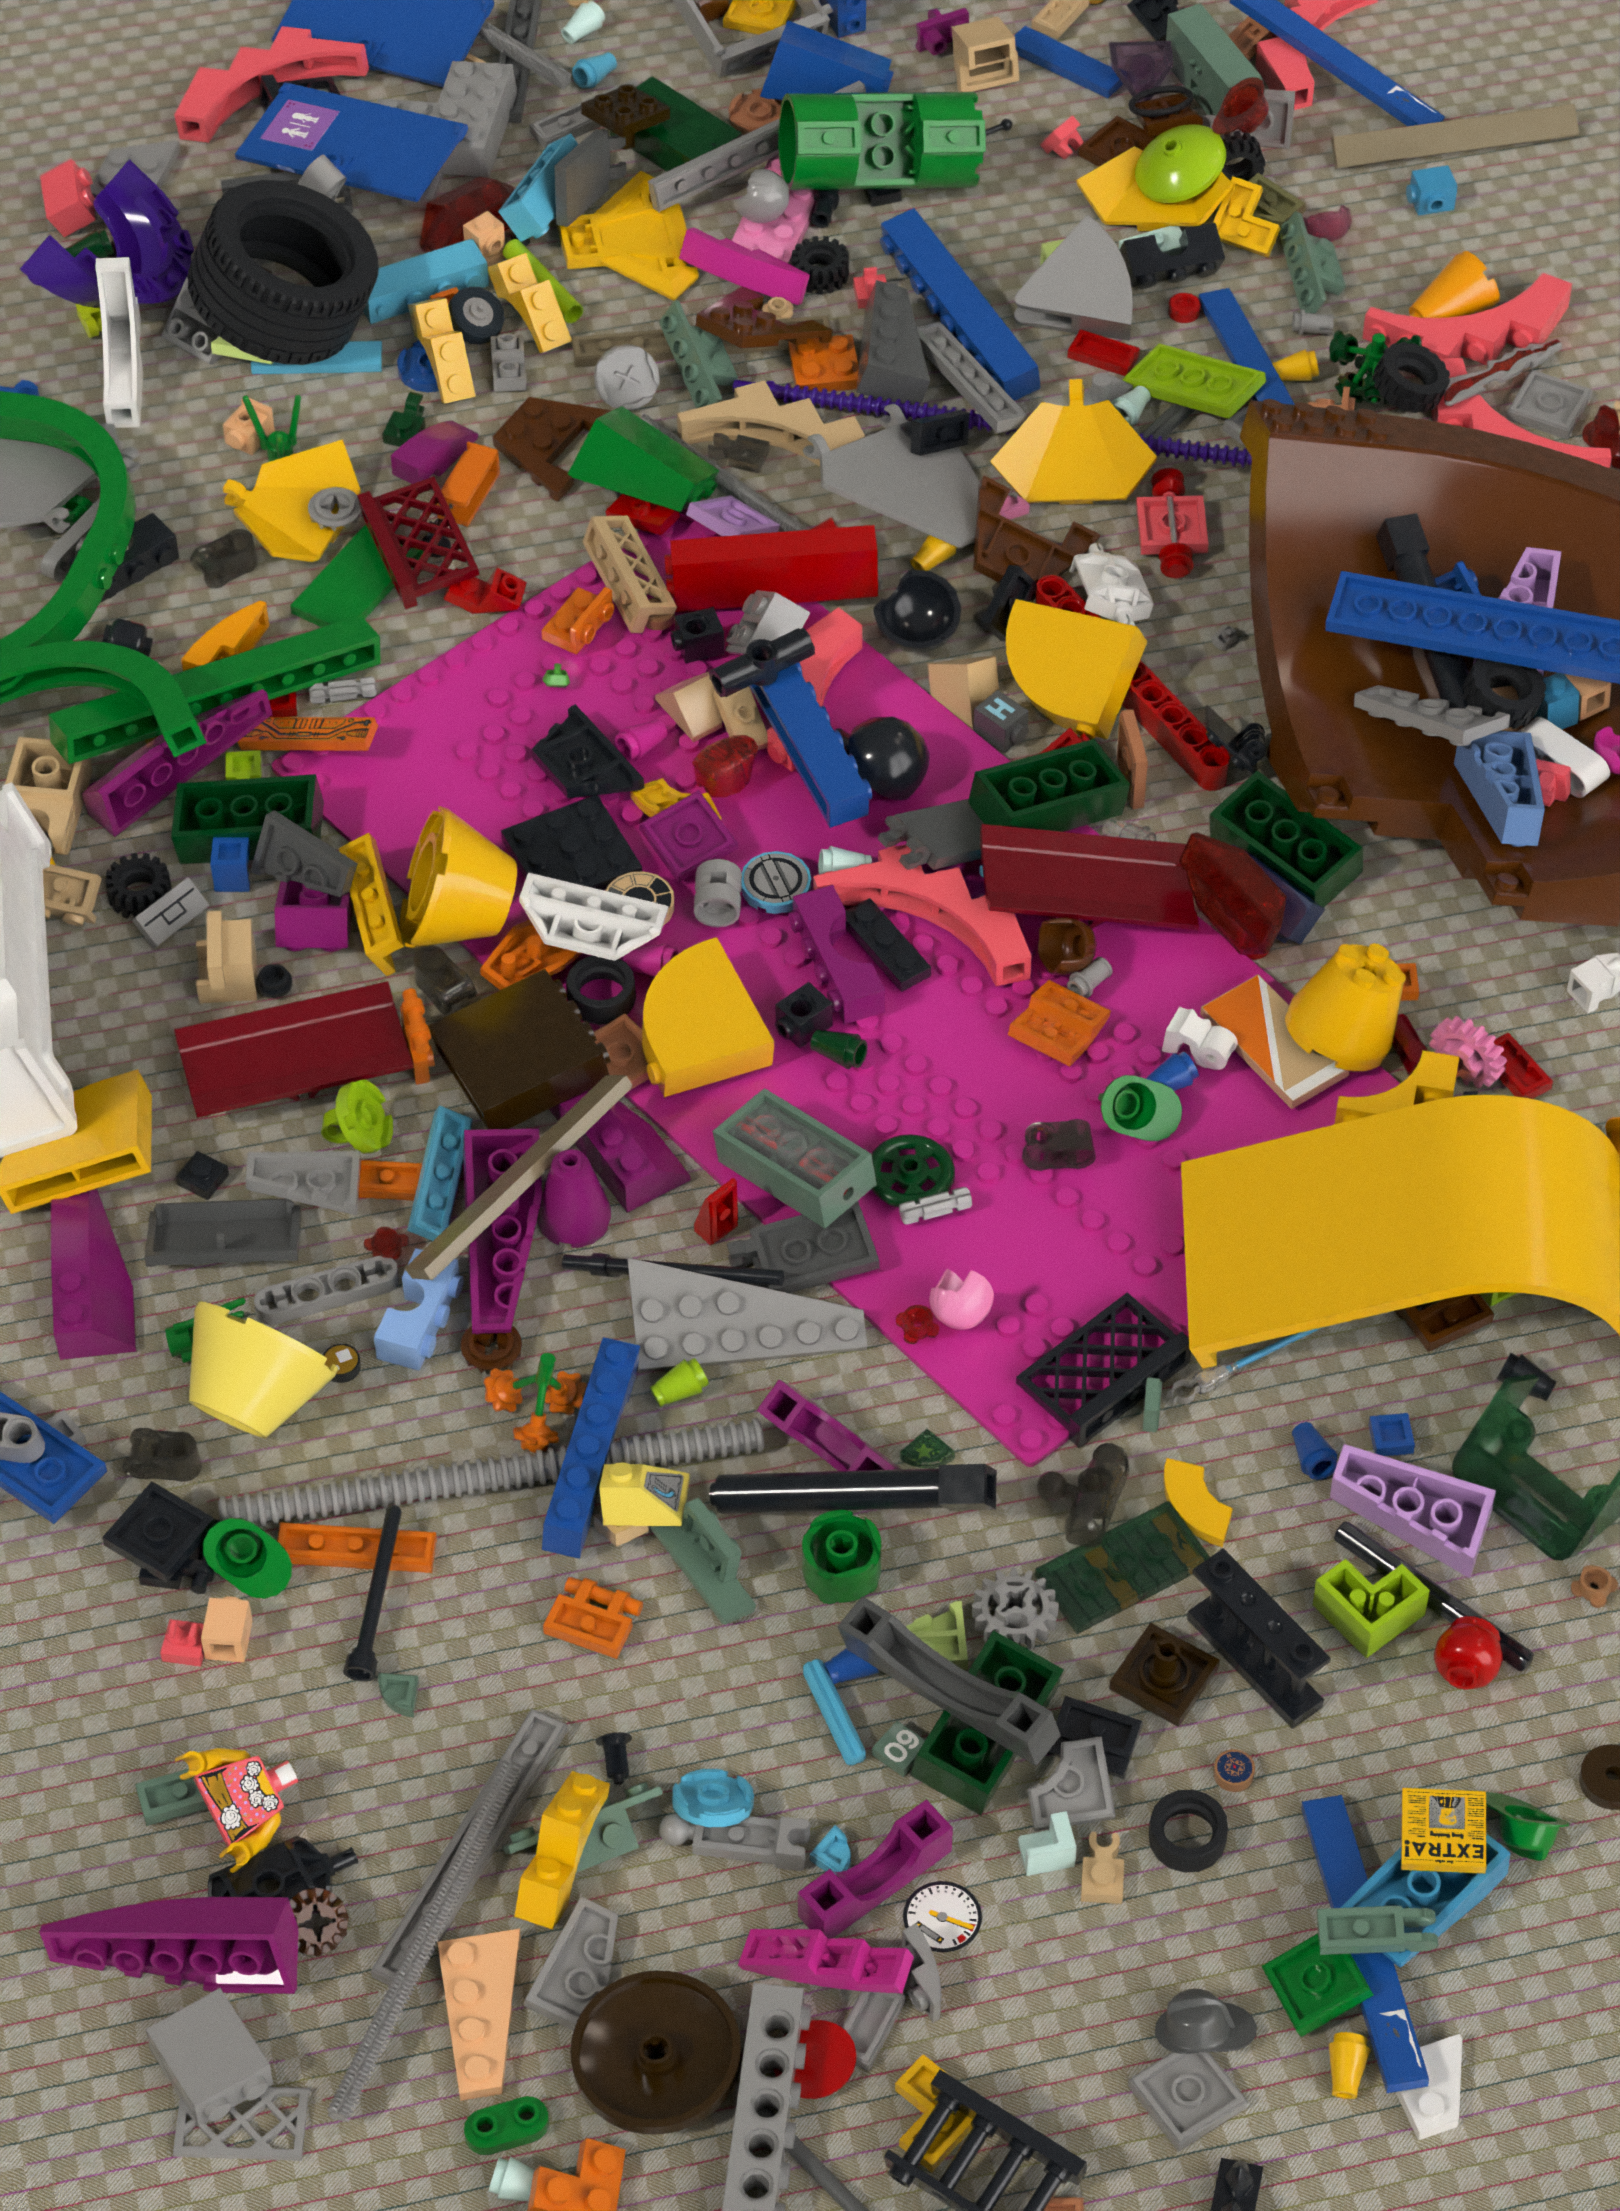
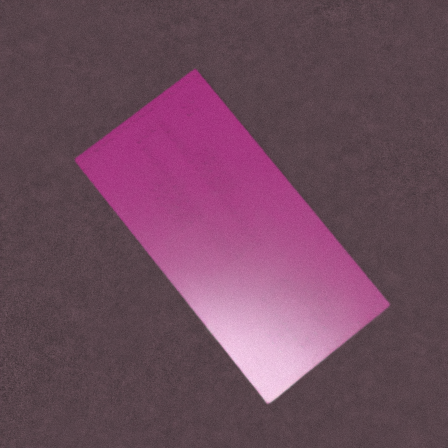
M688 508L679 512L680 518L663 535L643 530L637 531L665 585L666 578H672V575H666L664 555L671 554L670 540L721 536L687 516ZM624 548L621 549L626 555L637 559L636 554ZM591 560L521 604L518 610L505 614L344 716L375 717L378 728L368 751L290 750L274 760L271 766L273 773L278 777L316 774L324 800L323 819L348 842L370 833L376 839L385 876L409 897L411 880L406 878L412 856L429 815L433 810L441 811L438 810V806L451 810L511 856L501 839V830L591 797L567 798L536 764L532 757L531 749L540 739L548 735V731L555 723L562 724L566 720L568 709L574 704L582 710L614 746L615 736L619 734L622 728L655 720L662 721L667 729V738L640 759L627 760L643 777L644 784L663 778L671 788L681 793L693 794L698 790L701 793H709L721 816V821L738 843V848L722 857V860H728L736 864L742 873L743 867L752 858L762 853L774 851L791 853L802 859L809 868L812 879L811 891L813 890V876L819 875L818 863L821 849H829L830 846L864 855H871L872 863L878 862V850L887 849L878 840L880 833L890 830L885 823L886 817L969 799L976 771L1011 761L862 639V649L845 663L833 679L824 699L823 706H825L829 714L832 729L841 728L851 734L855 726L871 717L894 716L909 722L924 738L930 753L929 767L922 783L909 799L891 800L878 794L871 788L872 799L869 800V815L829 828L797 769L791 772L781 763L774 762L769 756L767 748L736 755L723 721L722 728L693 742L655 700L656 694L686 679L709 672V670L741 656L730 654L725 649L728 645L726 638L730 629L735 624H739L744 615L742 607L715 609L724 630L725 654L690 663H685L681 652L675 651L673 648L670 632L675 630V622L664 630H652L645 626L643 633H630L613 599L612 602L615 608L611 619L600 626L592 642L585 644L577 655L542 640L541 630L578 587L597 596L606 587ZM634 571L635 576L647 582L650 581L647 576ZM648 593L646 595L648 600L651 598H655ZM817 601L795 603L810 612L803 626L805 630L830 614ZM694 611L675 612V616ZM556 663L561 664V670H565L568 673L570 684L566 687H548L543 682L542 678L546 671L554 670ZM752 692L767 731L772 725ZM630 791L598 795L642 865V871L660 876L669 883L674 891V913L670 921L662 927L659 936L640 947L668 944L670 948H677L679 954L693 945L717 937L774 1040L773 1064L771 1066L667 1097L663 1096L657 1084L653 1085L650 1079L628 1091L624 1096L721 1186L730 1179L735 1178L737 1180L738 1201L764 1225L802 1214L720 1163L712 1132L764 1088L869 1153H872L885 1140L899 1135H921L941 1144L950 1154L955 1166L954 1182L948 1193L952 1194L953 1189L967 1187L972 1197V1206L960 1211L953 1208V1213L923 1220L920 1217L919 1222L906 1225L901 1220L898 1207L885 1203L872 1190L868 1191L858 1202L877 1252L880 1268L828 1282L827 1284L852 1307L862 1309L865 1319L1027 1467H1034L1069 1440V1431L1016 1384V1376L1127 1292L1175 1335L1183 1332L1189 1338L1181 1162L1334 1125L1339 1096H1371L1388 1091L1401 1084L1380 1066L1368 1071H1350L1349 1076L1291 1109L1235 1050L1231 1053L1223 1069L1214 1070L1196 1064L1190 1046L1183 1043L1176 1054L1186 1052L1194 1062L1199 1077L1193 1080V1085L1174 1091L1179 1097L1182 1106L1181 1121L1177 1129L1168 1138L1159 1141H1145L1118 1133L1110 1129L1103 1120L1101 1101L1098 1100V1096L1100 1093H1104L1106 1087L1114 1079L1123 1075L1147 1078L1150 1073L1173 1054L1162 1052L1166 1029L1179 1007L1193 1009L1198 1017L1204 1019L1200 1015L1202 1006L1257 974L1288 1005L1294 995L1199 916L1200 927L1198 930L1104 922L1092 929L1097 941V950L1093 960L1097 957H1103L1111 965L1113 973L1093 989V994L1087 999L1111 1010V1013L1092 1043L1069 1067L1008 1036L1010 1024L1029 1007L1031 995L1048 980L1067 988L1070 975L1058 976L1048 973L1038 954L1039 928L1042 922L1061 917L1015 913L1031 954L1030 979L995 986L986 967L967 945L949 931L924 918L900 910L879 907V909L931 966V977L901 992L846 929V933L833 944V948L841 956L851 961L872 963L885 988L884 1013L844 1024L838 1011L833 1012V1026L826 1031L859 1034L861 1039L866 1040L868 1045L863 1064L859 1068L852 1067L846 1069L816 1051H812L810 1047L811 1041L799 1048L790 1039H784L775 1027V1004L809 982L826 998L828 991L826 986H820L814 972L815 964L812 958L807 959L805 957L801 944L802 937L799 932H793L789 922V912L772 914L766 913V909L758 906L756 909L748 904L741 891V912L739 919L734 924L726 927H711L700 923L694 914L696 873L679 883L639 830L640 823L650 817L633 802L630 797ZM1088 825L1064 831L1099 835ZM906 841L899 842L898 844H896V845H894V846L905 845L907 842H906ZM982 859L935 870L927 863L921 864L924 874L959 867L971 899L986 895L984 878L979 874ZM518 866L511 907L501 931L496 936L457 941L482 965L513 926L529 920L519 902L526 879ZM844 906L845 910H848V909H850V908L853 907V906ZM1080 919L1081 922L1088 925V920ZM582 953L564 970L551 976L552 980L559 979L567 993L566 979L570 969L578 961L593 955ZM633 972L636 1000L633 1009L627 1016L642 1029L644 1002L647 991L655 977ZM597 979L586 983L580 989V993L589 999L606 1000L617 996L623 989L620 984L613 980ZM589 1023L593 1032L606 1025ZM904 1149L899 1151L900 1156L909 1154L916 1155L915 1149ZM933 1157L925 1159L929 1169L939 1166ZM883 1162L881 1172L892 1173L893 1163ZM927 1179L920 1188L928 1191L935 1183ZM896 1182L891 1187L892 1190L904 1194L906 1191L899 1187ZM947 1268L954 1272L963 1282L971 1270L984 1276L993 1289L994 1301L990 1312L975 1327L966 1330L950 1328L939 1321L931 1309L929 1302L931 1288L937 1286ZM1126 1307L1115 1316V1323L1138 1324V1317ZM1094 1332L1088 1336L1087 1344L1110 1345V1333ZM1115 1333V1346L1137 1347V1334ZM1142 1334V1347L1158 1348L1165 1343L1158 1335ZM1066 1353L1060 1358V1366L1082 1367L1083 1354ZM1087 1354V1367L1110 1368V1355ZM1114 1355V1368L1131 1369L1137 1364V1356ZM1037 1375L1031 1380L1037 1387L1055 1388V1375ZM1059 1376V1388L1082 1389V1377ZM1087 1377L1086 1390H1104L1109 1386V1378ZM1059 1398L1058 1406L1068 1415H1071L1081 1407V1399Z

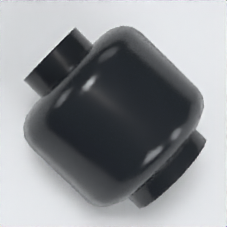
M116 619L112 625H106L102 642L124 646L150 657L153 638L147 637V628L144 624Z

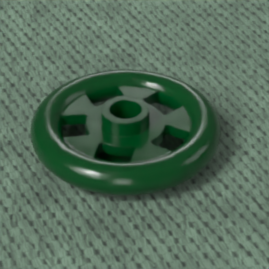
M912 1134L895 1136L879 1144L871 1153L877 1183L871 1190L879 1199L894 1207L899 1208L901 1203L912 1200L915 1203H919V1198L946 1191L949 1192L953 1185L955 1166L950 1154L941 1144L925 1136ZM904 1149H915L916 1155L909 1154L900 1156L899 1151ZM933 1157L939 1166L929 1169L925 1159ZM883 1162L893 1163L892 1173L881 1172ZM927 1179L935 1183L928 1191L920 1188ZM896 1182L899 1187L906 1190L905 1193L892 1190V1185Z

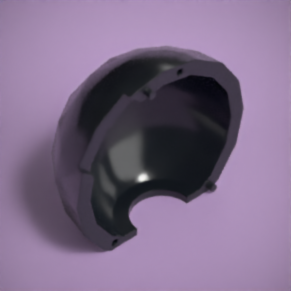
M909 570L900 579L899 585L892 595L886 600L882 598L874 606L873 612L880 633L891 645L905 652L927 653L943 646L956 632L960 623L961 606L956 589L947 579L931 571Z
M889 716L871 717L855 726L849 736V755L852 754L854 756L860 777L867 779L870 787L884 797L891 800L909 799L922 783L929 767L930 753L922 735L909 722Z

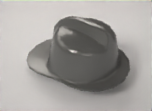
M1188 1989L1175 1995L1167 2003V2011L1160 2016L1155 2026V2035L1159 2044L1167 2050L1179 2054L1240 2050L1251 2044L1256 2037L1257 2025L1253 2016L1245 2009L1231 2003H1224L1211 1992L1203 1989Z

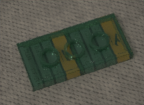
M1166 1501L1035 1568V1577L1037 1579L1044 1577L1046 1579V1590H1055V1602L1059 1604L1058 1609L1076 1634H1079L1193 1575V1569L1210 1556L1171 1503Z

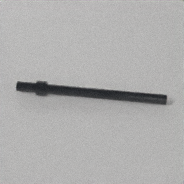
M593 1253L592 1256L565 1254L562 1259V1267L565 1270L590 1271L591 1275L608 1276L609 1273L629 1274L627 1259L611 1258L610 1254ZM641 1260L740 1283L782 1286L784 1282L783 1270Z

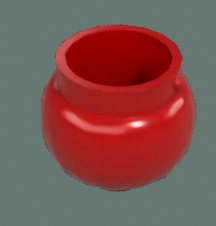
M1475 1616L1457 1618L1441 1634L1436 1643L1434 1661L1439 1674L1458 1689H1478L1487 1686L1497 1677L1502 1664L1503 1652L1500 1645L1499 1631L1493 1624Z

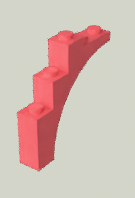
M1285 0L1284 6L1323 31L1338 18L1358 8L1377 3L1378 0ZM1275 34L1272 35L1273 39L1258 42L1255 66L1270 90L1295 91L1294 110L1312 106L1315 82L1307 66L1306 56Z
M282 26L270 50L240 47L229 70L199 67L174 114L179 138L209 143L218 128L234 112L251 100L259 97L261 76L273 75L277 83L326 76H366L369 65L365 44L312 38L310 29Z
M1542 273L1527 290L1502 305L1472 315L1449 318H1420L1394 314L1370 307L1365 314L1362 338L1372 342L1373 335L1381 333L1386 337L1385 345L1390 348L1392 344L1397 343L1402 337L1411 339L1413 335H1418L1421 338L1422 347L1429 349L1430 352L1435 353L1439 358H1460L1463 356L1487 365L1488 360L1497 359L1507 343L1519 348H1526L1529 344L1545 343L1569 307L1572 283Z
M1439 358L1445 363L1446 369L1449 370V378L1467 374L1463 358ZM1471 380L1460 382L1450 387L1445 396H1442L1435 409L1431 411L1432 421L1477 429L1530 442L1610 468L1612 459L1610 448L1581 447L1535 435L1511 423L1496 412L1480 394L1455 405L1447 406L1445 404L1446 401L1450 402L1459 391L1473 386Z
M839 607L806 630L815 646V655L799 662L805 682H811L814 687L816 701L819 706H823L833 679L845 663L862 649L863 625ZM773 727L767 730V751L774 762L781 763L793 772L796 769Z
M905 844L878 850V862L861 864L838 871H828L813 876V890L833 885L843 906H855L871 898L878 907L900 910L924 918L949 931L967 945L986 967L995 986L1030 979L1031 954L1015 913L989 911L986 895L971 899L959 867L939 870L930 874H924L921 865L907 870L899 862L901 855L909 854L912 851Z

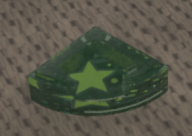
M926 1429L900 1451V1459L915 1467L936 1468L939 1465H945L954 1460L955 1451L930 1430Z

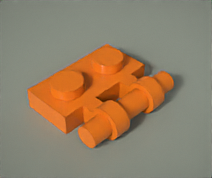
M408 988L402 992L404 1001L400 1006L405 1041L414 1065V1069H412L415 1083L418 1085L430 1082L429 1067H434L435 1061L432 1046L429 1045V1040L431 1039L430 1029L423 1017L425 1013L423 1001L418 998L415 989Z
M569 1576L565 1583L564 1591L574 1594L575 1597L573 1599L558 1594L543 1624L544 1634L617 1659L633 1627L632 1619L623 1616V1614L626 1612L639 1616L643 1608V1601L631 1598L629 1592L620 1589L614 1592L597 1586V1581L584 1578L582 1581ZM594 1601L606 1605L608 1608L605 1610L590 1603Z

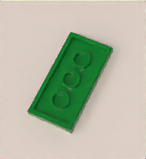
M366 524L290 605L291 614L319 627L331 625L359 615L366 619L391 592L394 585ZM411 547L406 557L419 560L423 550Z

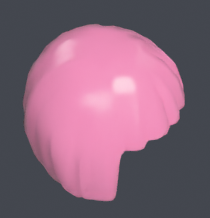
M947 1268L937 1286L931 1288L929 1302L935 1317L950 1328L966 1330L977 1326L988 1315L994 1301V1292L986 1278L971 1270L963 1282L954 1272Z

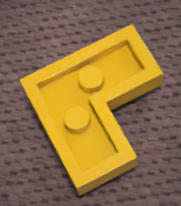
M1232 176L1231 182L1233 187L1222 200L1213 222L1216 223L1220 241L1269 258L1280 232V226L1253 216L1263 188L1260 185Z
M924 2054L895 2083V2091L923 2113L899 2139V2147L905 2152L936 2106L934 2102L936 2096L932 2094L931 2082L939 2070L945 2072ZM959 2110L956 2115L951 2114L920 2164L932 2173L969 2134L973 2128L970 2124L973 2119Z

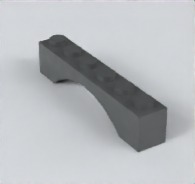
M863 1596L837 1626L848 1651L1034 1766L1039 1764L1061 1736L1053 1713L1020 1692L996 1687L961 1669L924 1643L894 1615Z

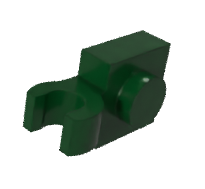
M410 392L405 402L404 412L393 411L382 433L383 443L400 447L414 435L425 429V418H422L425 408L420 405L423 399L422 394Z

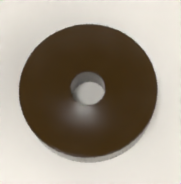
M1615 1744L1601 1745L1592 1749L1583 1759L1579 1773V1783L1584 1795L1595 1805L1610 1810H1620V1745ZM1614 1774L1618 1776L1619 1779L1611 1780L1606 1775Z

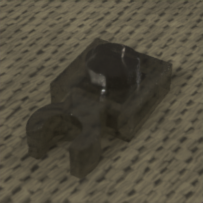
M714 433L713 444L715 446L708 445L709 458L713 460L727 458L728 466L754 473L760 472L770 451L769 441L739 434L734 441L730 440L723 433Z

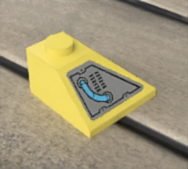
M604 1464L599 1486L603 1526H682L690 1474L644 1464Z

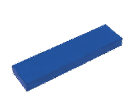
M1024 26L1014 35L1018 56L1107 99L1125 83V73L1027 26Z

